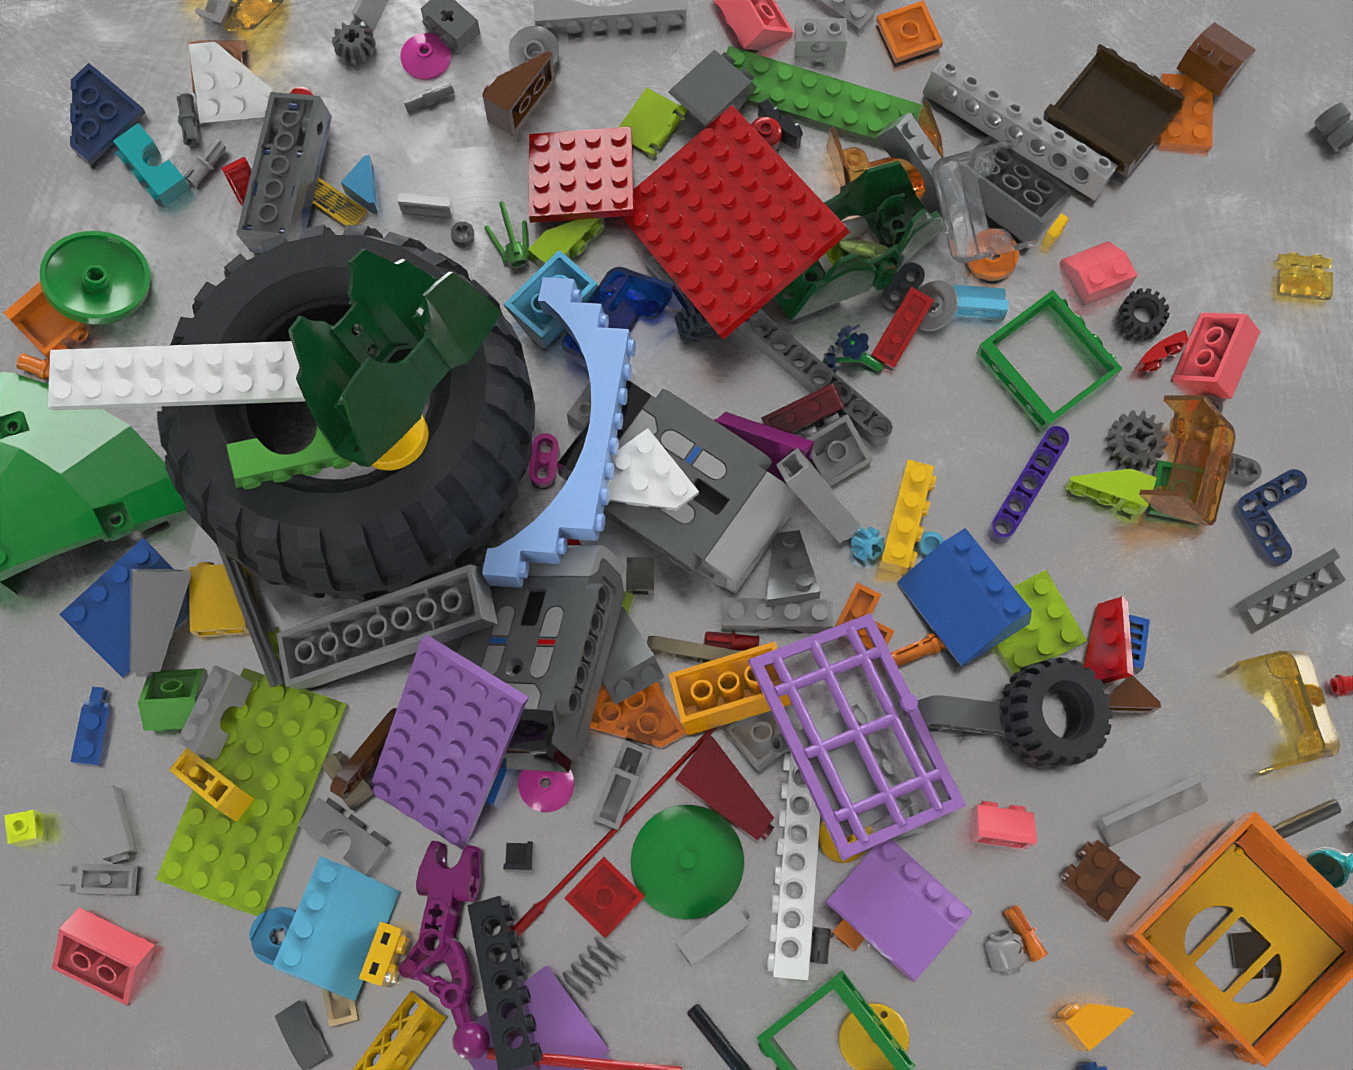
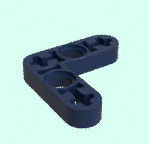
M1298 469L1288 470L1243 495L1234 506L1238 519L1265 560L1272 566H1281L1290 560L1292 548L1268 511L1298 495L1305 489L1307 485L1306 475ZM1290 479H1296L1298 481V484L1296 486L1292 485L1288 487L1286 490H1284L1282 487L1288 481H1290ZM1267 488L1273 489L1277 493V500H1267L1264 496V490ZM1258 500L1259 504L1251 511L1243 509L1245 503L1249 505ZM1257 524L1267 525L1270 530L1269 536H1260L1256 530ZM1274 537L1276 541L1267 546L1265 543ZM1275 549L1283 551L1281 557L1273 555Z

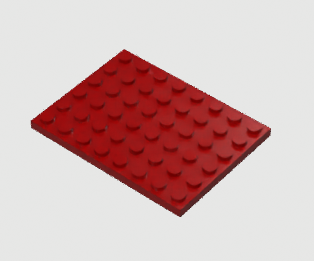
M733 105L634 188V216H622L627 225L722 339H725L850 233L840 219Z

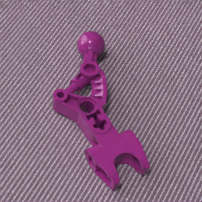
M432 840L419 866L416 880L417 893L421 896H428L419 938L405 960L401 962L399 973L404 978L420 981L428 986L429 992L440 998L441 1004L451 1010L457 1027L452 1038L453 1049L463 1059L474 1060L487 1052L490 1037L483 1025L473 1021L468 1007L471 1002L474 981L468 956L463 945L456 940L462 901L474 902L479 892L481 882L480 848L466 845L458 863L454 867L448 868L446 866L445 844ZM439 938L438 947L434 949V941ZM440 961H444L450 971L452 982L450 983L440 976L433 977L428 972Z

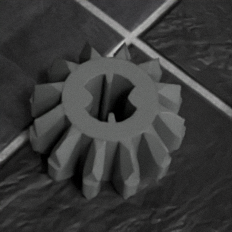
M352 19L350 25L342 22V29H335L332 45L335 54L341 57L344 63L351 60L356 65L359 59L366 62V55L373 56V48L376 47V41L373 38L372 29L370 27L366 28L363 21L356 25V22Z

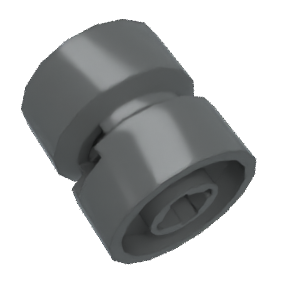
M1343 102L1330 107L1314 122L1323 135H1329L1327 141L1335 152L1343 150L1353 143V120H1350L1351 113Z

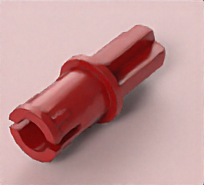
M707 631L704 636V645L745 651L758 647L760 637L759 635L735 634V631L731 633Z

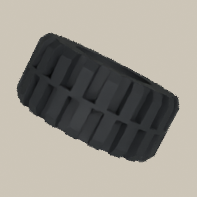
M1065 657L1050 658L1021 668L1019 672L1014 673L1010 677V684L1005 685L1002 691L1005 698L1000 699L999 709H1003L1000 722L1005 725L1006 729L1003 733L1006 740L1012 741L1011 748L1017 754L1023 753L1022 758L1028 763H1034L1037 767L1041 768L1050 767L1051 769L1076 765L1085 762L1086 759L1093 758L1098 754V749L1103 748L1107 739L1104 736L1110 734L1112 726L1109 724V719L1112 718V709H1109L1108 702L1111 701L1109 694H1105L1103 691L1105 686L1102 681L1095 679V672L1089 667L1083 668V663L1077 660L1070 661V659ZM1048 689L1055 691L1063 699L1068 710V728L1062 738L1050 730L1043 716V698Z

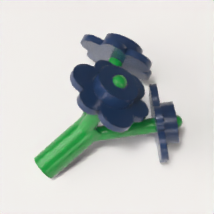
M859 324L853 328L850 325L841 328L837 334L839 339L835 345L841 344V348L844 350V357H836L834 345H830L828 353H824L823 363L835 373L836 363L862 362L877 372H880L884 366L883 362L866 353L869 349L867 344L869 337L866 333L859 335L855 333L860 328Z

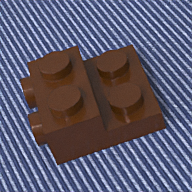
M1095 840L1092 843L1087 841L1078 852L1081 858L1075 866L1071 863L1062 873L1061 877L1064 880L1060 887L1101 920L1108 922L1141 876L1120 861V857L1099 840Z

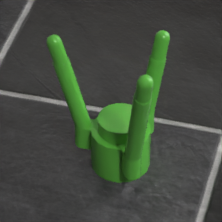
M500 201L499 205L510 241L505 246L506 250L504 251L488 225H485L484 229L501 255L503 264H508L510 268H518L529 262L527 222L525 220L522 221L523 245H521L520 241L515 240L503 201Z

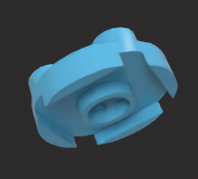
M276 907L261 913L254 920L249 936L253 952L259 960L269 965L274 964L283 941L276 945L274 943L275 937L272 934L274 931L279 932L283 928L285 930L284 935L286 936L296 911L286 907Z

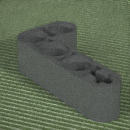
M943 695L929 696L918 700L917 707L929 731L952 729L1005 736L1003 733L1006 731L1005 725L1000 722V716L1003 715V709H999L1000 703Z

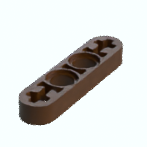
M397 708L391 709L337 773L330 786L332 793L342 799L347 798L380 759Z

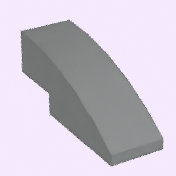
M624 739L592 820L619 830L652 751L651 748Z

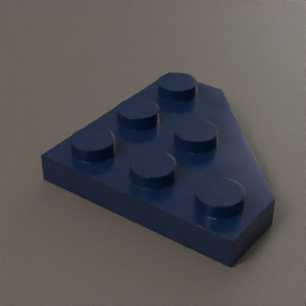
M90 63L71 79L72 103H70V123L72 124V136H70V146L73 151L92 165L114 144L113 140L130 129L146 113L143 107Z

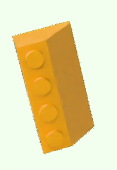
M775 641L669 673L678 713L687 736L771 711L748 660L778 649ZM773 664L765 666L773 686L782 684ZM787 694L779 697L783 707L792 704Z

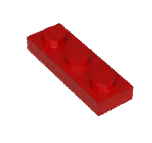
M911 286L871 356L894 369L934 299Z

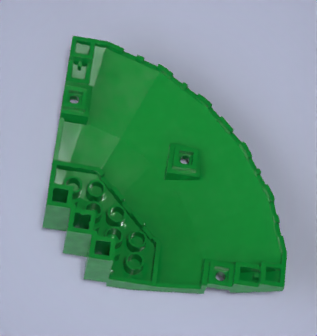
M0 372V603L18 595L10 577L38 563L99 539H103L105 542L109 540L115 541L136 530L143 532L164 521L171 523L188 515L185 503L180 494L175 490L165 469V462L129 424L104 409L51 410L48 407L49 384L7 372ZM18 424V428L15 431H10L11 426ZM121 517L120 523L114 525V518Z

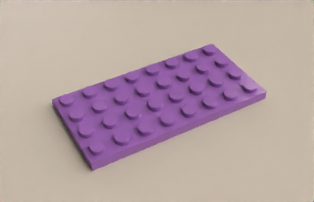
M426 635L420 641L370 785L374 795L463 850L469 843L529 697Z

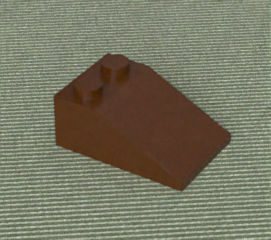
M1214 22L1191 44L1176 69L1219 97L1255 53L1256 49Z
M546 51L497 76L492 84L489 83L485 87L482 97L488 122L511 136L514 135L555 79L552 52Z

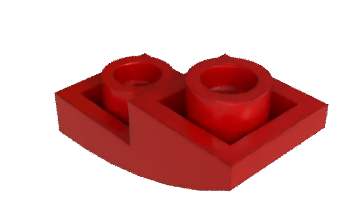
M1186 330L1168 336L1154 345L1136 365V372L1146 370L1147 373L1156 371L1162 367L1161 365L1168 356L1180 353L1189 340Z

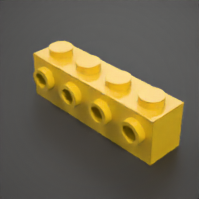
M907 460L878 569L904 576L908 567H914L917 552L913 551L914 543L921 540L924 526L919 525L921 516H927L930 501L926 500L928 491L933 492L937 476L932 475L934 466Z

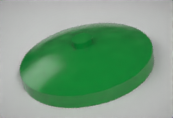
M82 231L63 237L48 249L40 265V284L48 303L63 316L85 324H109L127 318L142 306L150 289V269L142 252L127 239L105 231Z
M678 805L655 814L641 828L631 852V871L636 888L645 896L644 900L653 909L670 918L695 920L712 915L732 899L742 880L744 853L734 828L721 815L698 805Z

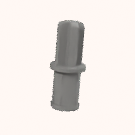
M217 139L213 140L201 157L197 155L196 162L183 176L185 180L197 188L210 170H214L213 165L226 150V146Z

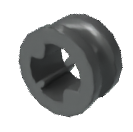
M462 221L452 226L451 239L453 244L460 248H466L473 243L474 229L471 224ZM462 230H466L468 237L458 238V231L462 233Z

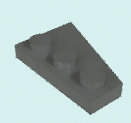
M800 530L778 533L772 541L766 607L820 599V589Z

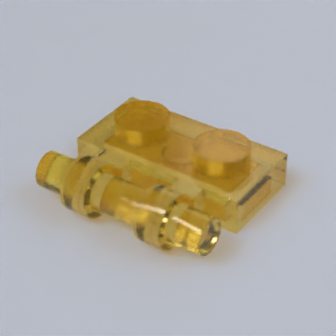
M1298 252L1279 253L1277 255V264H1285L1288 267L1280 268L1277 271V296L1328 301L1333 297V272L1322 271V268H1331L1332 258H1324L1320 254L1302 256ZM1299 266H1307L1311 270L1299 269Z

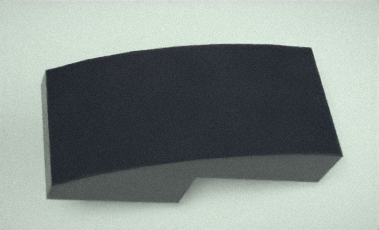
M769 99L760 102L758 108L759 118L770 117L775 119L781 126V141L795 150L800 148L803 136L800 125L797 122L794 123L790 115L782 118L779 109L776 106H772Z

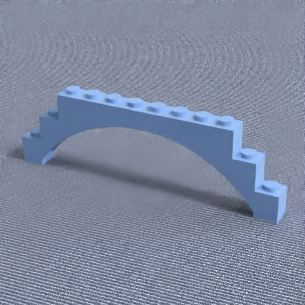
M543 277L538 302L544 315H551L566 329L585 358L591 383L592 403L589 429L583 450L573 472L551 504L516 536L496 548H487L482 575L490 586L522 588L523 580L529 574V562L560 565L561 556L565 555L567 551V539L598 541L599 532L603 531L605 527L603 510L604 505H608L610 499V491L607 487L609 480H612L614 476L612 460L613 454L617 455L619 440L616 437L618 430H621L623 426L621 409L622 405L627 403L628 393L625 387L626 382L630 381L632 376L630 359L631 356H635L636 341L632 340L629 329L608 328L609 318L608 315H605L601 304L581 303L582 293L581 290H578L574 279Z

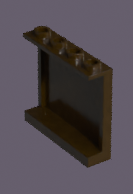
M1099 44L1096 55L1055 105L1050 104L1045 109L1043 120L1064 131L1080 143L1085 144L1101 156L1108 158L1111 162L1118 165L1116 171L1127 178L1182 110L1185 97L1176 88H1170L1162 83L1157 76L1141 70L1133 61H1127L1120 57L1114 49L1106 48Z

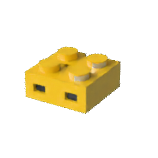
M379 922L359 979L388 988L391 983L395 984L400 974L399 966H397L400 955H406L411 944V939L408 938L409 932Z

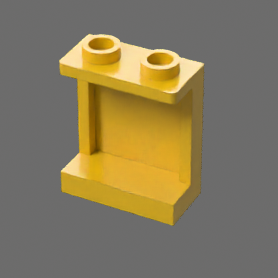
M200 562L195 567H189V571H191L189 581L190 632L196 637L249 633L224 564L214 565L212 562ZM241 564L242 569H243V572H244L245 577H246V580H247V575L249 574V570H248L245 566H243V565Z

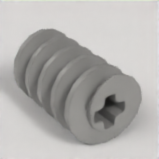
M596 936L594 940L598 947L596 948L591 945L586 947L589 957L579 954L578 957L582 964L579 965L574 962L570 964L574 973L571 974L567 971L562 973L566 983L585 1001L587 1000L583 994L584 991L590 994L595 993L591 983L593 982L601 986L603 983L599 975L603 974L608 977L611 975L607 966L618 967L615 957L626 959L606 938L603 939Z

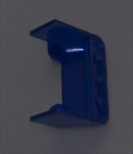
M615 267L609 270L587 302L602 305L605 315H608L609 318L608 328L629 329V332L639 317L654 319L663 312L666 306L680 311L684 308H689L673 284L624 267ZM567 332L561 343L562 349L571 359L588 371L583 354ZM627 381L625 388L630 390L629 387L634 386L630 381Z

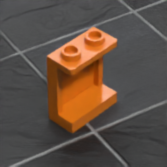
M40 281L3 312L47 359H50V350L71 349L77 343L84 341L93 330L89 324L71 320L56 311L46 300Z

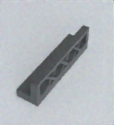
M1335 548L1253 593L1235 605L1252 633L1257 632L1346 581L1334 561L1340 558ZM1325 567L1329 569L1335 578V581L1329 584L1318 581L1319 571ZM1312 574H1314V575H1313V579L1307 578V577L1311 576ZM1298 582L1311 584L1308 596L1295 594ZM1316 586L1322 587L1316 591ZM1289 587H1291L1290 592L1284 591V590L1288 589ZM1279 594L1289 597L1287 608L1273 607L1274 596ZM1294 599L1299 600L1298 602L1293 604ZM1266 600H1268V604H1267V605H1266V604H1262L1263 602H1265ZM1254 607L1266 610L1264 621L1259 624L1255 623L1248 612ZM1271 612L1276 613L1275 615L1270 617Z

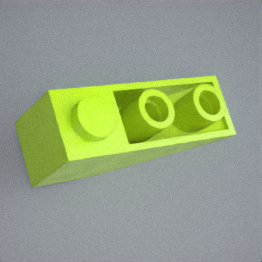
M604 218L574 220L546 230L528 248L530 261L541 268L558 250L570 260L575 255H580L587 247V242L593 236L597 237L604 229Z
M1124 469L1071 476L1064 488L1069 489L1074 495L1081 497L1087 495L1095 498L1100 504L1107 506L1113 504L1121 507L1126 513L1136 515L1138 513L1142 514L1147 509L1157 477L1134 469Z

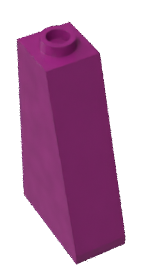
M726 411L719 418L714 419V421L767 455L772 461L767 472L785 484L787 483L776 464L796 448L810 462L814 441Z

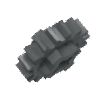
M1131 410L1128 417L1123 413L1118 418L1119 421L1115 420L1111 425L1113 429L1109 431L1107 436L1113 439L1108 443V447H1115L1112 456L1120 455V464L1127 460L1129 461L1130 468H1133L1138 463L1140 468L1143 469L1147 462L1152 466L1157 461L1156 458L1160 459L1164 454L1162 449H1165L1168 445V442L1162 439L1168 433L1160 431L1163 423L1156 424L1154 422L1156 417L1154 414L1147 418L1146 411L1143 410L1137 416L1136 412ZM1128 426L1127 433L1121 435L1122 429ZM1154 443L1153 450L1147 453L1148 446Z

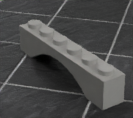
M533 0L535 26L544 27L553 34L558 32L577 33L584 30L603 31L610 28L628 29L636 26L653 27L662 24L674 26L686 23V0H634L614 6H593L574 0Z

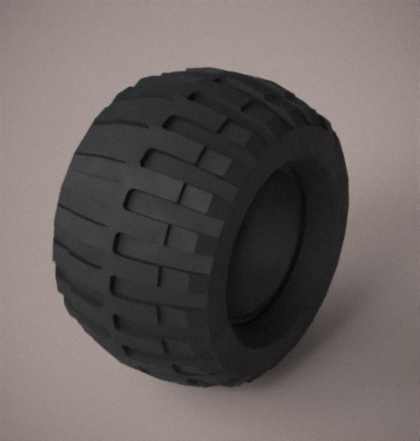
M324 224L303 229V239L287 242L279 234L261 243L265 252L249 260H246L240 253L224 266L225 279L217 286L206 281L194 298L192 305L194 317H180L170 346L291 341L288 330L298 316L312 321H324L334 326L351 308V305L348 303L350 298L347 294L349 286V267L347 261L361 249H366L394 263L401 259L407 260L437 280L449 271L453 272L486 296L501 313L502 311L499 302L474 279L470 280L468 271L442 253H436L427 248L419 240L390 231L383 238V235L376 228H370L366 225H346L343 235H335L331 228L326 227ZM501 314L468 364L458 365L450 369L431 391L429 407L424 418L429 432L426 447L415 461L403 468L396 470L376 469L368 474L346 479H318L305 476L304 474L292 475L291 479L284 482L270 480L261 482L260 486L252 489L236 488L227 454V444L257 438L264 447L276 453L274 447L276 423L284 402L161 406L162 411H157V424L161 446L167 453L165 455V469L175 490L182 497L186 511L230 560L239 562L252 574L270 585L283 584L290 587L293 592L314 598H324L325 593L336 594L340 599L359 600L370 599V595H374L375 591L387 590L388 593L407 588L414 585V581L427 574L432 573L434 577H437L456 568L455 560L464 551H471L473 553L492 535L491 528L496 519H502L518 497L517 488L519 481L526 474L533 453L532 432L535 426V401L522 344L511 323ZM353 326V327H352V334L358 335L359 333H357V332L354 331V326ZM414 348L397 350L389 360L396 362L404 360Z

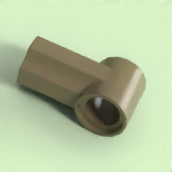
M339 751L325 759L321 766L333 781L348 759L342 751ZM363 778L353 792L342 800L350 810H353L374 793L370 785Z

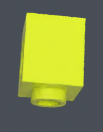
M29 810L4 815L8 844L22 847L47 841L44 813Z

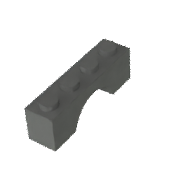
M910 112L890 122L876 136L891 158L906 160L920 172L925 183V193L921 201L930 214L937 211L941 218L956 212L969 198L964 188Z

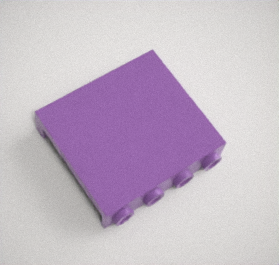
M547 965L523 983L524 986H528L530 991L531 1003H528L529 1014H533L536 1021L537 1031L533 1032L535 1043L538 1042L540 1044L542 1053L608 1059L606 1054L610 1049L605 1045ZM517 1008L508 1011L506 1020L515 1017ZM485 1012L474 1022H478L485 1027L490 1037L489 1047L494 1048L488 1013ZM522 1036L513 1040L512 1048H517L522 1044ZM487 1052L478 1059L468 1060L474 1070H498L496 1060L487 1059ZM540 1065L541 1070H587Z

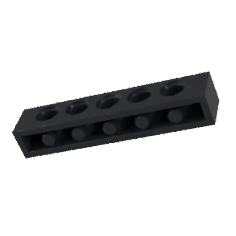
M501 896L469 904L467 907L498 1070H541L539 1061L543 1060L540 1044L538 1042L535 1043L533 1032L537 1031V1025L534 1015L529 1014L528 1003H531V995L528 986L523 984L522 976L526 975V970L522 958H518L516 948L520 947V940L517 931H513L511 921L515 920L512 905L510 903L507 904ZM501 926L498 934L490 936L494 927ZM506 953V957L502 962L495 963L498 955ZM512 980L510 988L506 991H501L502 984ZM517 1008L515 1017L506 1020L508 1011ZM522 1036V1044L517 1048H512L513 1040Z

